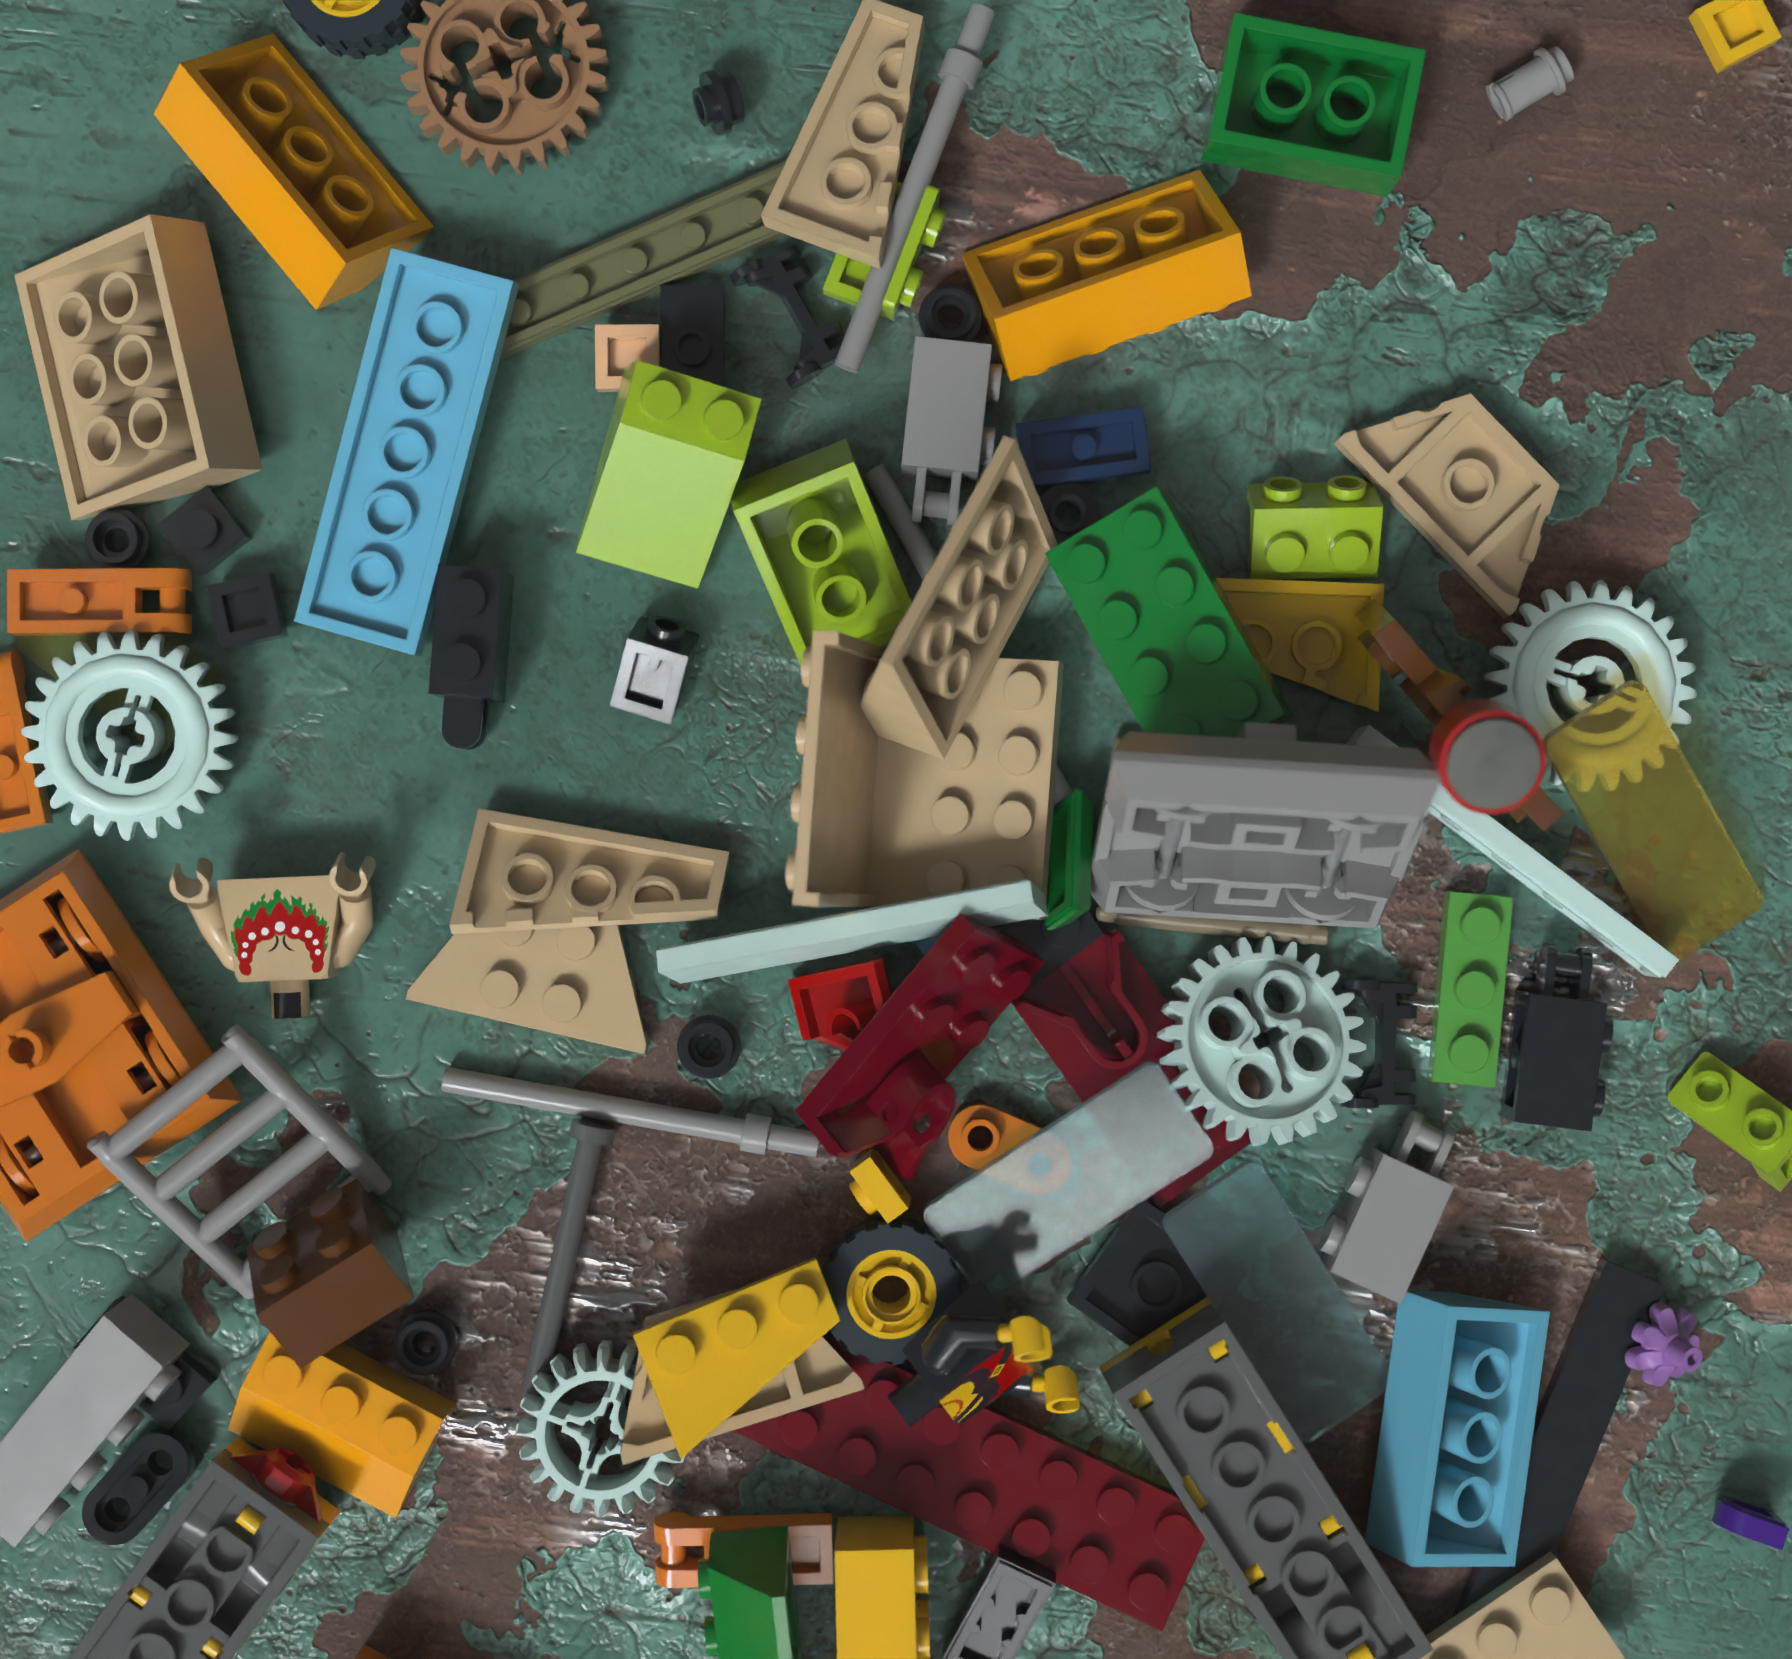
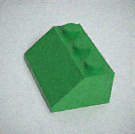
M788 1526L711 1532L709 1558L698 1559L697 1566L700 1599H712L714 1615L705 1616L704 1628L707 1656H718L719 1659H803Z

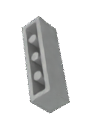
M133 1294L103 1315L0 1442V1536L14 1548L35 1529L45 1536L60 1521L71 1507L63 1499L70 1489L74 1486L81 1492L99 1474L108 1462L100 1455L109 1442H112L116 1447L121 1445L144 1419L145 1416L136 1409L148 1396L152 1401H157L182 1372L174 1363L188 1348L190 1343Z

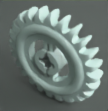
M1598 580L1592 584L1589 598H1587L1582 586L1578 582L1572 581L1566 585V603L1554 590H1544L1541 593V599L1545 612L1532 604L1525 603L1519 607V612L1527 624L1526 627L1515 623H1506L1501 626L1502 632L1514 644L1512 647L1495 646L1489 650L1491 656L1505 664V669L1486 673L1483 679L1486 682L1503 687V693L1489 700L1505 703L1515 709L1539 734L1545 748L1546 765L1552 764L1549 778L1551 785H1560L1573 771L1575 789L1585 791L1589 788L1596 772L1600 786L1605 790H1611L1616 785L1618 768L1626 780L1636 782L1641 775L1639 759L1644 761L1649 767H1660L1662 757L1657 745L1661 744L1668 748H1677L1679 746V738L1670 727L1672 724L1686 725L1691 723V716L1679 707V702L1696 698L1697 692L1695 689L1681 684V678L1693 673L1696 670V666L1694 663L1677 660L1676 656L1688 646V641L1686 638L1668 640L1666 635L1672 628L1674 619L1672 616H1667L1654 622L1651 619L1655 608V602L1652 598L1643 600L1634 608L1632 607L1633 594L1629 586L1618 589L1616 595L1611 600L1607 584L1603 580ZM1585 638L1606 641L1620 649L1632 664L1637 687L1634 688L1626 685L1623 672L1615 662L1607 657L1594 655L1568 663L1557 660L1555 657L1558 652L1573 641ZM1590 674L1589 684L1598 688L1597 692L1606 695L1585 698L1586 689L1578 685L1577 680L1571 678ZM1546 684H1553L1552 691L1555 701L1562 710L1571 715H1592L1609 711L1613 707L1628 713L1622 721L1609 730L1597 733L1577 730L1562 721L1550 705ZM1614 693H1618L1626 697H1629V700L1623 699L1621 696L1615 695Z
M131 629L124 634L120 649L117 648L110 633L102 632L98 636L96 654L85 642L77 641L73 647L76 664H72L63 657H54L52 665L59 679L55 681L46 677H38L36 679V686L46 696L45 701H28L25 704L28 712L40 718L39 724L24 727L21 730V734L24 737L39 742L38 748L24 756L27 763H43L45 766V770L35 778V786L43 787L54 784L57 790L50 800V806L56 809L69 802L73 803L74 806L70 820L75 826L80 825L90 815H93L94 830L98 836L106 835L115 821L117 822L119 833L125 841L134 838L138 822H140L149 837L157 838L161 834V816L172 827L176 829L183 828L186 825V821L183 817L181 806L195 813L202 814L207 811V806L202 801L198 791L202 790L217 794L224 790L223 785L210 774L211 770H228L234 767V762L219 754L217 750L219 746L236 743L239 739L237 735L218 730V724L233 717L236 711L231 708H214L212 702L225 691L226 686L224 684H214L203 687L200 684L206 672L210 669V664L207 662L198 663L188 669L184 668L185 660L189 653V647L186 645L178 646L167 656H164L165 638L162 634L152 636L142 650L139 634L136 630ZM129 688L124 707L108 712L102 717L97 726L96 741L99 750L108 759L105 771L102 773L88 758L83 742L84 720L92 705L106 693ZM139 696H141L139 706H137ZM155 697L170 713L175 728L174 751L166 766L152 778L137 783L129 782L134 764L153 759L162 751L166 743L167 730L164 720L157 712L151 709ZM136 722L135 731L145 735L144 743L129 748L130 739L121 735V728L123 725H130ZM119 764H121L119 774L116 775L119 768Z

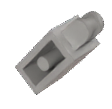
M915 336L901 462V474L916 475L912 522H921L922 516L947 519V525L953 526L958 513L961 480L977 482L979 465L988 466L993 456L996 428L985 427L983 424L986 402L998 403L1003 364L990 363L992 344ZM926 476L951 479L950 493L925 491Z
M1414 1110L1409 1113L1404 1121L1390 1154L1372 1147L1367 1159L1360 1156L1355 1161L1345 1184V1191L1351 1195L1341 1217L1332 1215L1328 1220L1318 1245V1249L1324 1252L1320 1262L1330 1272L1400 1304L1455 1187L1438 1177L1452 1147L1456 1130L1447 1125L1438 1129L1423 1122V1114ZM1413 1145L1429 1152L1421 1169L1406 1162Z

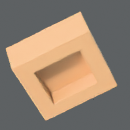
M659 324L595 325V389L598 392H618L625 367L636 360L660 367Z

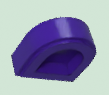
M1728 1496L1718 1498L1711 1519L1712 1522L1728 1531L1783 1550L1789 1532L1786 1523L1773 1511Z

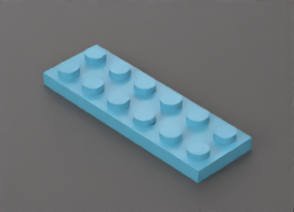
M391 248L294 622L411 655L422 656L435 606L438 564L446 565L519 288L516 282Z

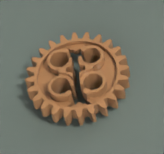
M423 0L420 5L430 21L427 25L409 23L407 26L412 37L420 45L418 47L402 48L400 53L407 64L417 69L400 75V78L407 90L418 92L407 101V105L413 115L427 114L419 125L426 137L429 138L442 133L438 147L445 156H449L462 146L460 160L468 169H471L477 163L481 155L484 156L486 168L493 176H496L499 172L503 159L510 161L518 176L523 175L525 158L534 156L537 163L545 170L549 168L546 150L553 146L561 154L569 157L571 151L565 137L571 132L587 139L590 134L581 119L582 115L601 116L603 113L600 103L591 96V93L609 91L607 78L598 72H594V70L609 65L610 62L606 50L592 48L603 39V35L598 24L584 25L591 16L585 1L569 7L571 0H445L439 7L432 2ZM527 17L538 21L537 33L543 46L547 48H552L557 41L555 34H558L562 24H566L562 32L564 37L562 45L566 51L570 52L572 57L581 60L579 63L569 59L565 61L564 56L560 54H553L550 57L549 62L555 76L563 80L560 90L551 98L540 99L531 95L535 83L545 75L529 38L518 40L508 36L512 24L521 18ZM471 41L479 44L475 57L465 64L482 101L493 99L503 103L502 112L492 122L480 123L473 120L475 107L468 95L463 92H458L455 95L453 102L456 106L452 107L449 116H445L449 108L447 103L449 94L445 89L441 88L438 82L431 80L432 77L441 80L446 78L451 85L459 86L463 78L456 65L450 61L452 50L461 42ZM509 60L513 75L508 79H502L498 65L503 61Z

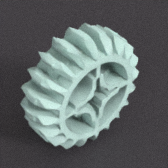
M603 1340L598 1347L597 1359L593 1360L586 1344H578L573 1349L575 1367L566 1357L557 1354L550 1361L554 1376L538 1372L532 1379L533 1386L542 1397L525 1394L521 1400L520 1407L534 1417L521 1419L516 1425V1433L523 1437L535 1438V1440L529 1441L522 1446L519 1451L520 1458L528 1461L540 1458L541 1463L530 1474L532 1482H542L549 1476L555 1481L547 1495L550 1501L555 1502L558 1500L564 1489L574 1494L570 1503V1510L573 1513L581 1511L586 1499H593L596 1516L599 1518L605 1517L609 1510L610 1499L614 1498L618 1509L623 1514L630 1513L634 1507L632 1491L641 1500L651 1503L657 1495L656 1487L652 1480L669 1486L674 1480L675 1472L667 1462L682 1463L685 1456L681 1459L677 1448L647 1457L642 1463L629 1471L614 1475L598 1474L603 1461L607 1457L620 1454L627 1417L625 1400L628 1388L632 1390L636 1365L632 1364L637 1354V1347L635 1345L628 1344L619 1360L613 1359L612 1342L610 1340ZM596 1380L610 1381L603 1398L598 1402L583 1403L576 1400L572 1406L558 1401L564 1393L579 1384ZM610 1402H612L614 1406L609 1417L612 1420L610 1424V1431L612 1432L608 1440L603 1441L598 1453L595 1454L594 1449L598 1440L596 1436L597 1426L595 1424L600 1416H604ZM554 1423L562 1425L561 1432L573 1437L580 1445L582 1455L579 1466L574 1464L562 1451L555 1435Z

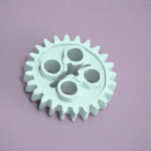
M1266 936L1257 941L1254 952L1246 937L1239 938L1231 944V955L1221 944L1208 951L1210 965L1198 958L1187 966L1194 981L1180 978L1172 984L1171 988L1183 1001H1170L1161 1008V1012L1176 1021L1175 1025L1165 1027L1157 1032L1158 1038L1174 1043V1051L1160 1058V1064L1178 1066L1180 1074L1168 1084L1169 1089L1189 1088L1192 1094L1186 1100L1183 1109L1185 1112H1188L1203 1105L1207 1109L1203 1122V1128L1206 1130L1217 1126L1223 1120L1227 1121L1226 1140L1228 1141L1241 1138L1247 1128L1252 1146L1266 1144L1270 1131L1278 1145L1293 1141L1294 1129L1302 1137L1316 1133L1317 1127L1314 1117L1323 1123L1338 1117L1330 1100L1341 1104L1351 1100L1354 1096L1341 1081L1353 1080L1361 1077L1363 1074V1070L1348 1061L1349 1056L1366 1050V1044L1350 1039L1349 1036L1350 1030L1364 1023L1363 1018L1345 1016L1343 1008L1355 998L1354 994L1343 993L1337 996L1334 994L1331 988L1340 976L1338 971L1331 972L1323 977L1315 973L1320 960V955L1317 953L1306 958L1301 963L1296 961V942L1292 941L1286 944L1278 954H1275L1271 936ZM1266 984L1276 987L1282 993L1285 1001L1282 1013H1276L1265 1003L1263 992ZM1235 990H1239L1243 994L1242 1002L1235 999ZM1211 1011L1223 1014L1229 1021L1231 1034L1228 1041L1217 1038L1210 1030L1208 1020ZM1265 1032L1269 1037L1270 1044L1258 1049L1254 1044L1253 1038ZM1296 1041L1304 1043L1312 1051L1314 1064L1311 1071L1304 1070L1295 1061L1293 1049ZM1242 1068L1252 1071L1259 1080L1260 1094L1257 1099L1248 1097L1240 1089L1238 1078ZM1282 1080L1286 1081L1290 1086L1288 1093L1284 1092L1281 1088Z

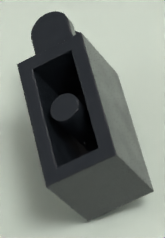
M438 564L428 694L444 698L442 735L445 741L455 748L473 750L480 747L486 740L488 733L490 702L505 703L514 577L503 569Z
M1544 943L1539 952L1534 992L1515 990L1500 1116L1518 1123L1592 1132L1593 1117H1600L1605 1103V1083L1603 1079H1598L1601 1053L1607 1054L1611 1047L1613 1020L1611 1016L1606 1015L1607 1003L1588 999L1592 972V952L1590 949L1579 947L1576 953L1557 951L1555 944ZM1555 977L1571 978L1569 997L1553 995Z

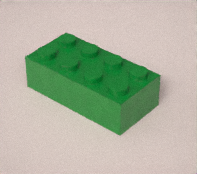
M1159 487L1152 488L1045 553L1144 732L1236 738L1245 722L1282 724L1294 717L1170 495Z

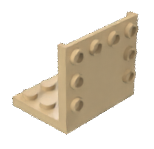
M813 631L812 647L805 648L801 662V678L804 687H808L807 713L800 716L796 729V747L798 753L803 755L802 780L795 784L791 796V816L793 821L798 823L796 850H792L789 853L786 864V884L789 890H793L792 905L812 907H878L1026 878L1032 881L1045 894V899H1047L1064 663L1048 660L998 658L945 759H941L877 736L860 707L866 681L876 671L887 649L841 632ZM1039 917L1034 919L1045 920V917Z

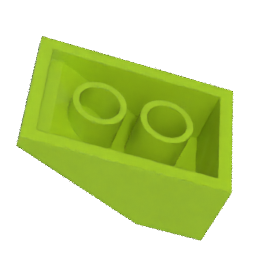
M636 360L625 367L574 553L698 589L746 458L761 399L640 360Z
M847 439L736 483L731 497L733 512L800 666L805 648L812 647L813 631L841 632L880 647L890 644L898 623L905 617L912 601Z

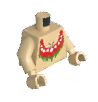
M341 852L329 875L217 880V889L210 886L214 872L213 864L209 859L199 858L196 867L198 879H190L184 876L181 872V866L176 863L169 882L172 895L179 901L187 903L201 934L223 966L235 972L238 982L270 981L272 1019L310 1017L309 980L329 979L340 976L342 968L353 963L374 926L372 891L369 882L375 871L376 862L371 856H365L360 867V873L353 872L347 868L344 861L345 853Z

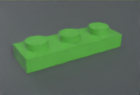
M1445 891L1427 1076L1429 1081L1496 1088L1513 897Z

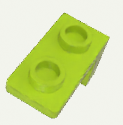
M1710 1052L1701 1053L1667 1096L1668 1101L1672 1106L1750 1161L1758 1176L1781 1193L1792 1179V1110Z

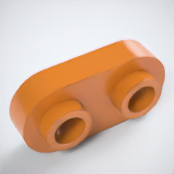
M972 1103L964 1106L957 1111L949 1124L948 1141L950 1149L961 1163L970 1168L1034 1194H1043L1055 1190L1068 1176L1071 1164L1068 1148L1059 1135L1047 1128L987 1103ZM976 1126H985L992 1132V1140L984 1148H975L968 1141L970 1130ZM1035 1151H1044L1051 1158L1049 1168L1042 1173H1034L1027 1167V1159Z

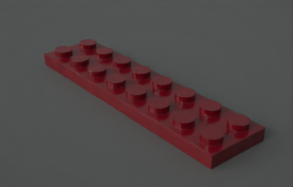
M828 1331L822 1337L862 1379L864 1389L732 1431L992 1553L996 1552L998 1546L1012 1551L1056 1572L1057 1583L1160 1631H1163L1205 1540V1537L1175 1491L990 1405L965 1422L956 1424L942 1404H940L910 1428L890 1402L887 1395L916 1374L917 1371L902 1364L893 1365L892 1362L881 1361V1364L868 1362V1358L858 1354V1356H855L847 1350L846 1344L841 1339L839 1341L836 1340L831 1331Z

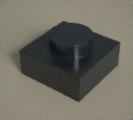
M206 486L157 524L195 575L200 577L205 576L252 540L217 492L209 486Z
M266 572L207 585L220 648L228 650L288 637L274 574Z

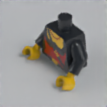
M981 1279L905 1345L902 1351L917 1370V1373L887 1395L890 1402L910 1428L940 1404H942L956 1424L963 1423L1003 1395L1031 1398L1033 1392H1044L1046 1409L1058 1414L1075 1412L1080 1407L1078 1380L1072 1369L1068 1366L1058 1365L1046 1369L1043 1374L1037 1373L1043 1368L1039 1361L1049 1359L1052 1356L1050 1330L1047 1326L1030 1316L1011 1319Z

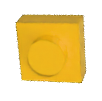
M1714 0L1696 9L1688 17L1717 74L1773 46L1782 38L1763 0Z
M870 1149L854 1161L849 1172L855 1180L849 1184V1187L859 1204L869 1215L879 1211L888 1224L909 1209L912 1197L878 1151Z

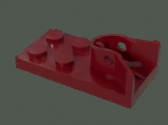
M960 913L798 1106L795 1112L830 1155L844 1158L870 1148L878 1151L899 1177L912 1180L917 1176L915 1170L927 1148L939 1139L955 1109V1090L946 1078L968 1052L986 1038L990 1026L1007 1006L1027 990L1031 978L1045 962L1030 946ZM927 1114L930 1118V1125L925 1132L920 1133L917 1128L918 1120Z
M1111 927L1104 932L1103 936L1027 989L1011 1003L1160 1209L1251 1144L1248 1128L1241 1138L1234 1141L1226 1140L1227 1121L1224 1120L1217 1126L1206 1130L1203 1128V1122L1207 1109L1203 1105L1188 1112H1185L1183 1109L1186 1100L1192 1094L1189 1088L1169 1089L1168 1084L1180 1074L1178 1066L1160 1064V1058L1174 1051V1043L1158 1038L1157 1032L1165 1027L1175 1025L1176 1021L1161 1012L1162 1006L1168 1002L1125 944V938L1117 928Z

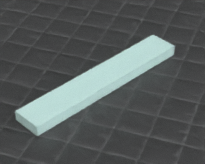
M1370 725L1358 728L1346 743L1348 745L1398 747ZM1439 782L1428 809L1431 815L1641 974L1657 978L1666 977L1679 960L1677 957L1488 814L1476 813L1459 805Z
M1026 878L670 945L656 950L658 973L682 984L942 936L960 913L988 927L1048 916L1045 894L1032 881Z

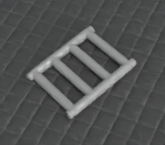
M236 1024L222 1036L221 1042L224 1046L112 1135H109L106 1131H101L92 1137L87 1143V1148L219 1276L244 1298L249 1300L254 1296L248 1258L242 1261L219 1239L220 1236L327 1151L351 1174L350 1177L336 1188H341L357 1178L368 1193L371 1192L375 1197H379L390 1189L393 1181L254 1037L250 1036L239 1024ZM241 1065L267 1089L158 1177H155L131 1154L132 1151ZM285 1108L310 1132L201 1220L176 1197L179 1192Z

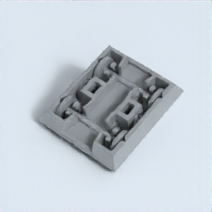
M1245 722L1236 738L1129 731L1112 752L1091 862V895L1102 910L1108 913L1376 929L1389 906L1398 882L1402 881L1425 825V816L1440 779L1433 763L1418 749L1297 742L1296 725Z

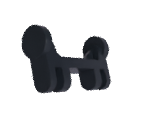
M797 245L789 246L764 260L762 258L752 260L736 269L729 276L734 287L747 283L749 287L758 286L780 297L801 334L799 362L794 367L795 372L786 378L791 389L808 383L819 376L825 368L834 364L841 345L829 350L826 343L834 340L844 332L838 319L817 328L795 289L814 277L808 264L801 265L789 272L785 271L783 266L793 262L802 254Z
M1363 978L1342 979V989L1355 990V995L1362 998L1375 1018V1067L1361 1087L1353 1090L1354 1096L1352 1099L1341 1103V1107L1379 1108V1105L1416 1104V1094L1406 1092L1395 1093V1082H1416V1069L1395 1068L1396 1019L1417 1018V1005L1396 1004V993H1417L1418 983L1381 982L1380 979Z

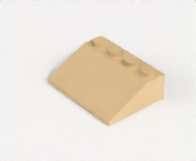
M149 214L14 275L71 520H84L96 517L99 513L108 509H129L198 492L206 486L215 488L263 470L205 222Z
M1003 436L962 513L955 519L951 533L937 559L926 572L922 586L909 610L898 623L892 641L876 671L870 675L863 689L860 707L877 736L941 759H945L1049 564L1045 553L1058 545L1016 439Z

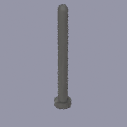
M573 1118L571 1122L569 1136L577 1139V1144L524 1376L523 1388L525 1394L542 1397L533 1386L532 1379L538 1372L551 1375L552 1372L550 1361L555 1356L602 1145H612L616 1128L604 1122L584 1118Z

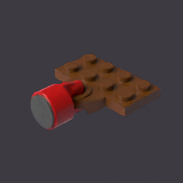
M1375 598L1355 614L1367 628L1357 638L1392 679L1402 671L1406 673L1408 677L1399 684L1400 688L1429 722L1436 727L1430 741V761L1434 765L1440 783L1459 805L1480 814L1509 812L1517 823L1529 815L1542 831H1545L1564 815L1539 786L1546 767V753L1542 739L1537 731L1515 709L1505 703L1482 699L1481 697L1467 702L1463 697L1473 687L1455 674L1437 669L1399 623Z

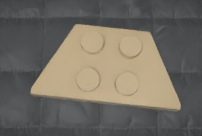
M1471 393L1442 402L1438 406L1422 411L1416 410L1394 417L1390 421L1359 431L1353 430L1344 433L1334 443L1354 466L1375 485L1390 503L1503 619L1516 611L1520 598H1517L1529 563L1534 561L1542 538L1540 532L1545 517L1551 512L1560 485Z
M621 925L454 934L408 989L406 1000L641 1054L647 1053L649 1045L636 999L637 991L632 971L628 966Z
M729 1292L645 1317L643 1328ZM821 1337L705 1439L863 1390L862 1379L833 1347ZM638 1353L620 1449L623 1465L676 1448L640 1353Z

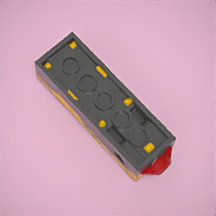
M1207 1297L1099 1366L1113 1396L1282 1659H1420L1434 1650L1233 1333Z
M240 1437L235 1439L209 1463L68 1659H235L341 1512L317 1494L314 1470L310 1464L289 1449L279 1447L258 1451Z

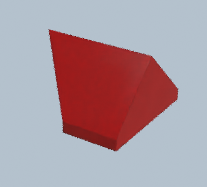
M883 955L787 979L802 1040L816 1039L844 1051L892 995Z

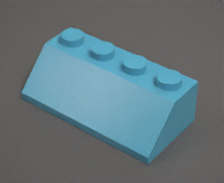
M1407 1290L1402 1303L1397 1305L1365 1537L1366 1544L1412 1567H1515L1550 1311L1453 1292Z

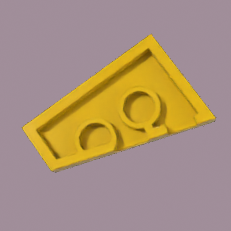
M1216 578L1271 674L1366 710L1379 712L1381 665L1357 638L1367 628L1355 614L1373 598L1383 606L1384 584Z
M815 1258L632 1332L681 1459L840 1322Z

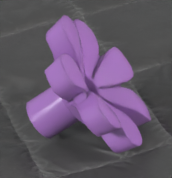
M1664 1302L1654 1303L1649 1309L1652 1325L1645 1321L1636 1323L1631 1336L1633 1340L1641 1343V1346L1629 1349L1625 1354V1362L1629 1368L1644 1370L1642 1380L1645 1383L1660 1387L1666 1383L1669 1376L1679 1378L1685 1371H1695L1701 1365L1703 1355L1699 1349V1337L1692 1333L1697 1323L1696 1317L1683 1307L1677 1309L1674 1313Z

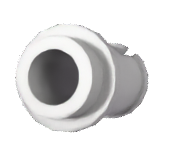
M1554 46L1549 50L1542 47L1538 48L1533 53L1534 59L1486 86L1490 103L1501 119L1507 122L1512 119L1513 115L1550 93L1559 96L1566 91V84L1574 79V73L1567 57L1559 47Z

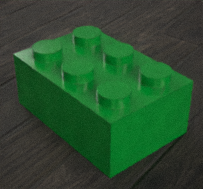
M1234 12L1224 39L1200 161L1387 197L1402 175L1426 50Z

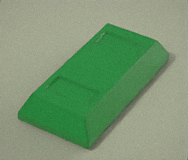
M1075 789L1053 808L1046 899L1048 916H1045L1044 924L1046 925V930H1054L1067 925L1090 909L1093 803L1079 789Z

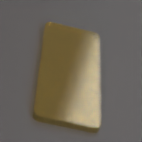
M1634 680L1626 681L1544 737L1542 742L1547 758L1649 935L1655 942L1679 959L1678 962L1695 953L1761 908L1763 896L1645 685Z

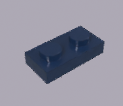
M1143 407L1016 423L1017 444L1036 489L1052 487L1062 483L1075 484L1149 474L1151 471Z

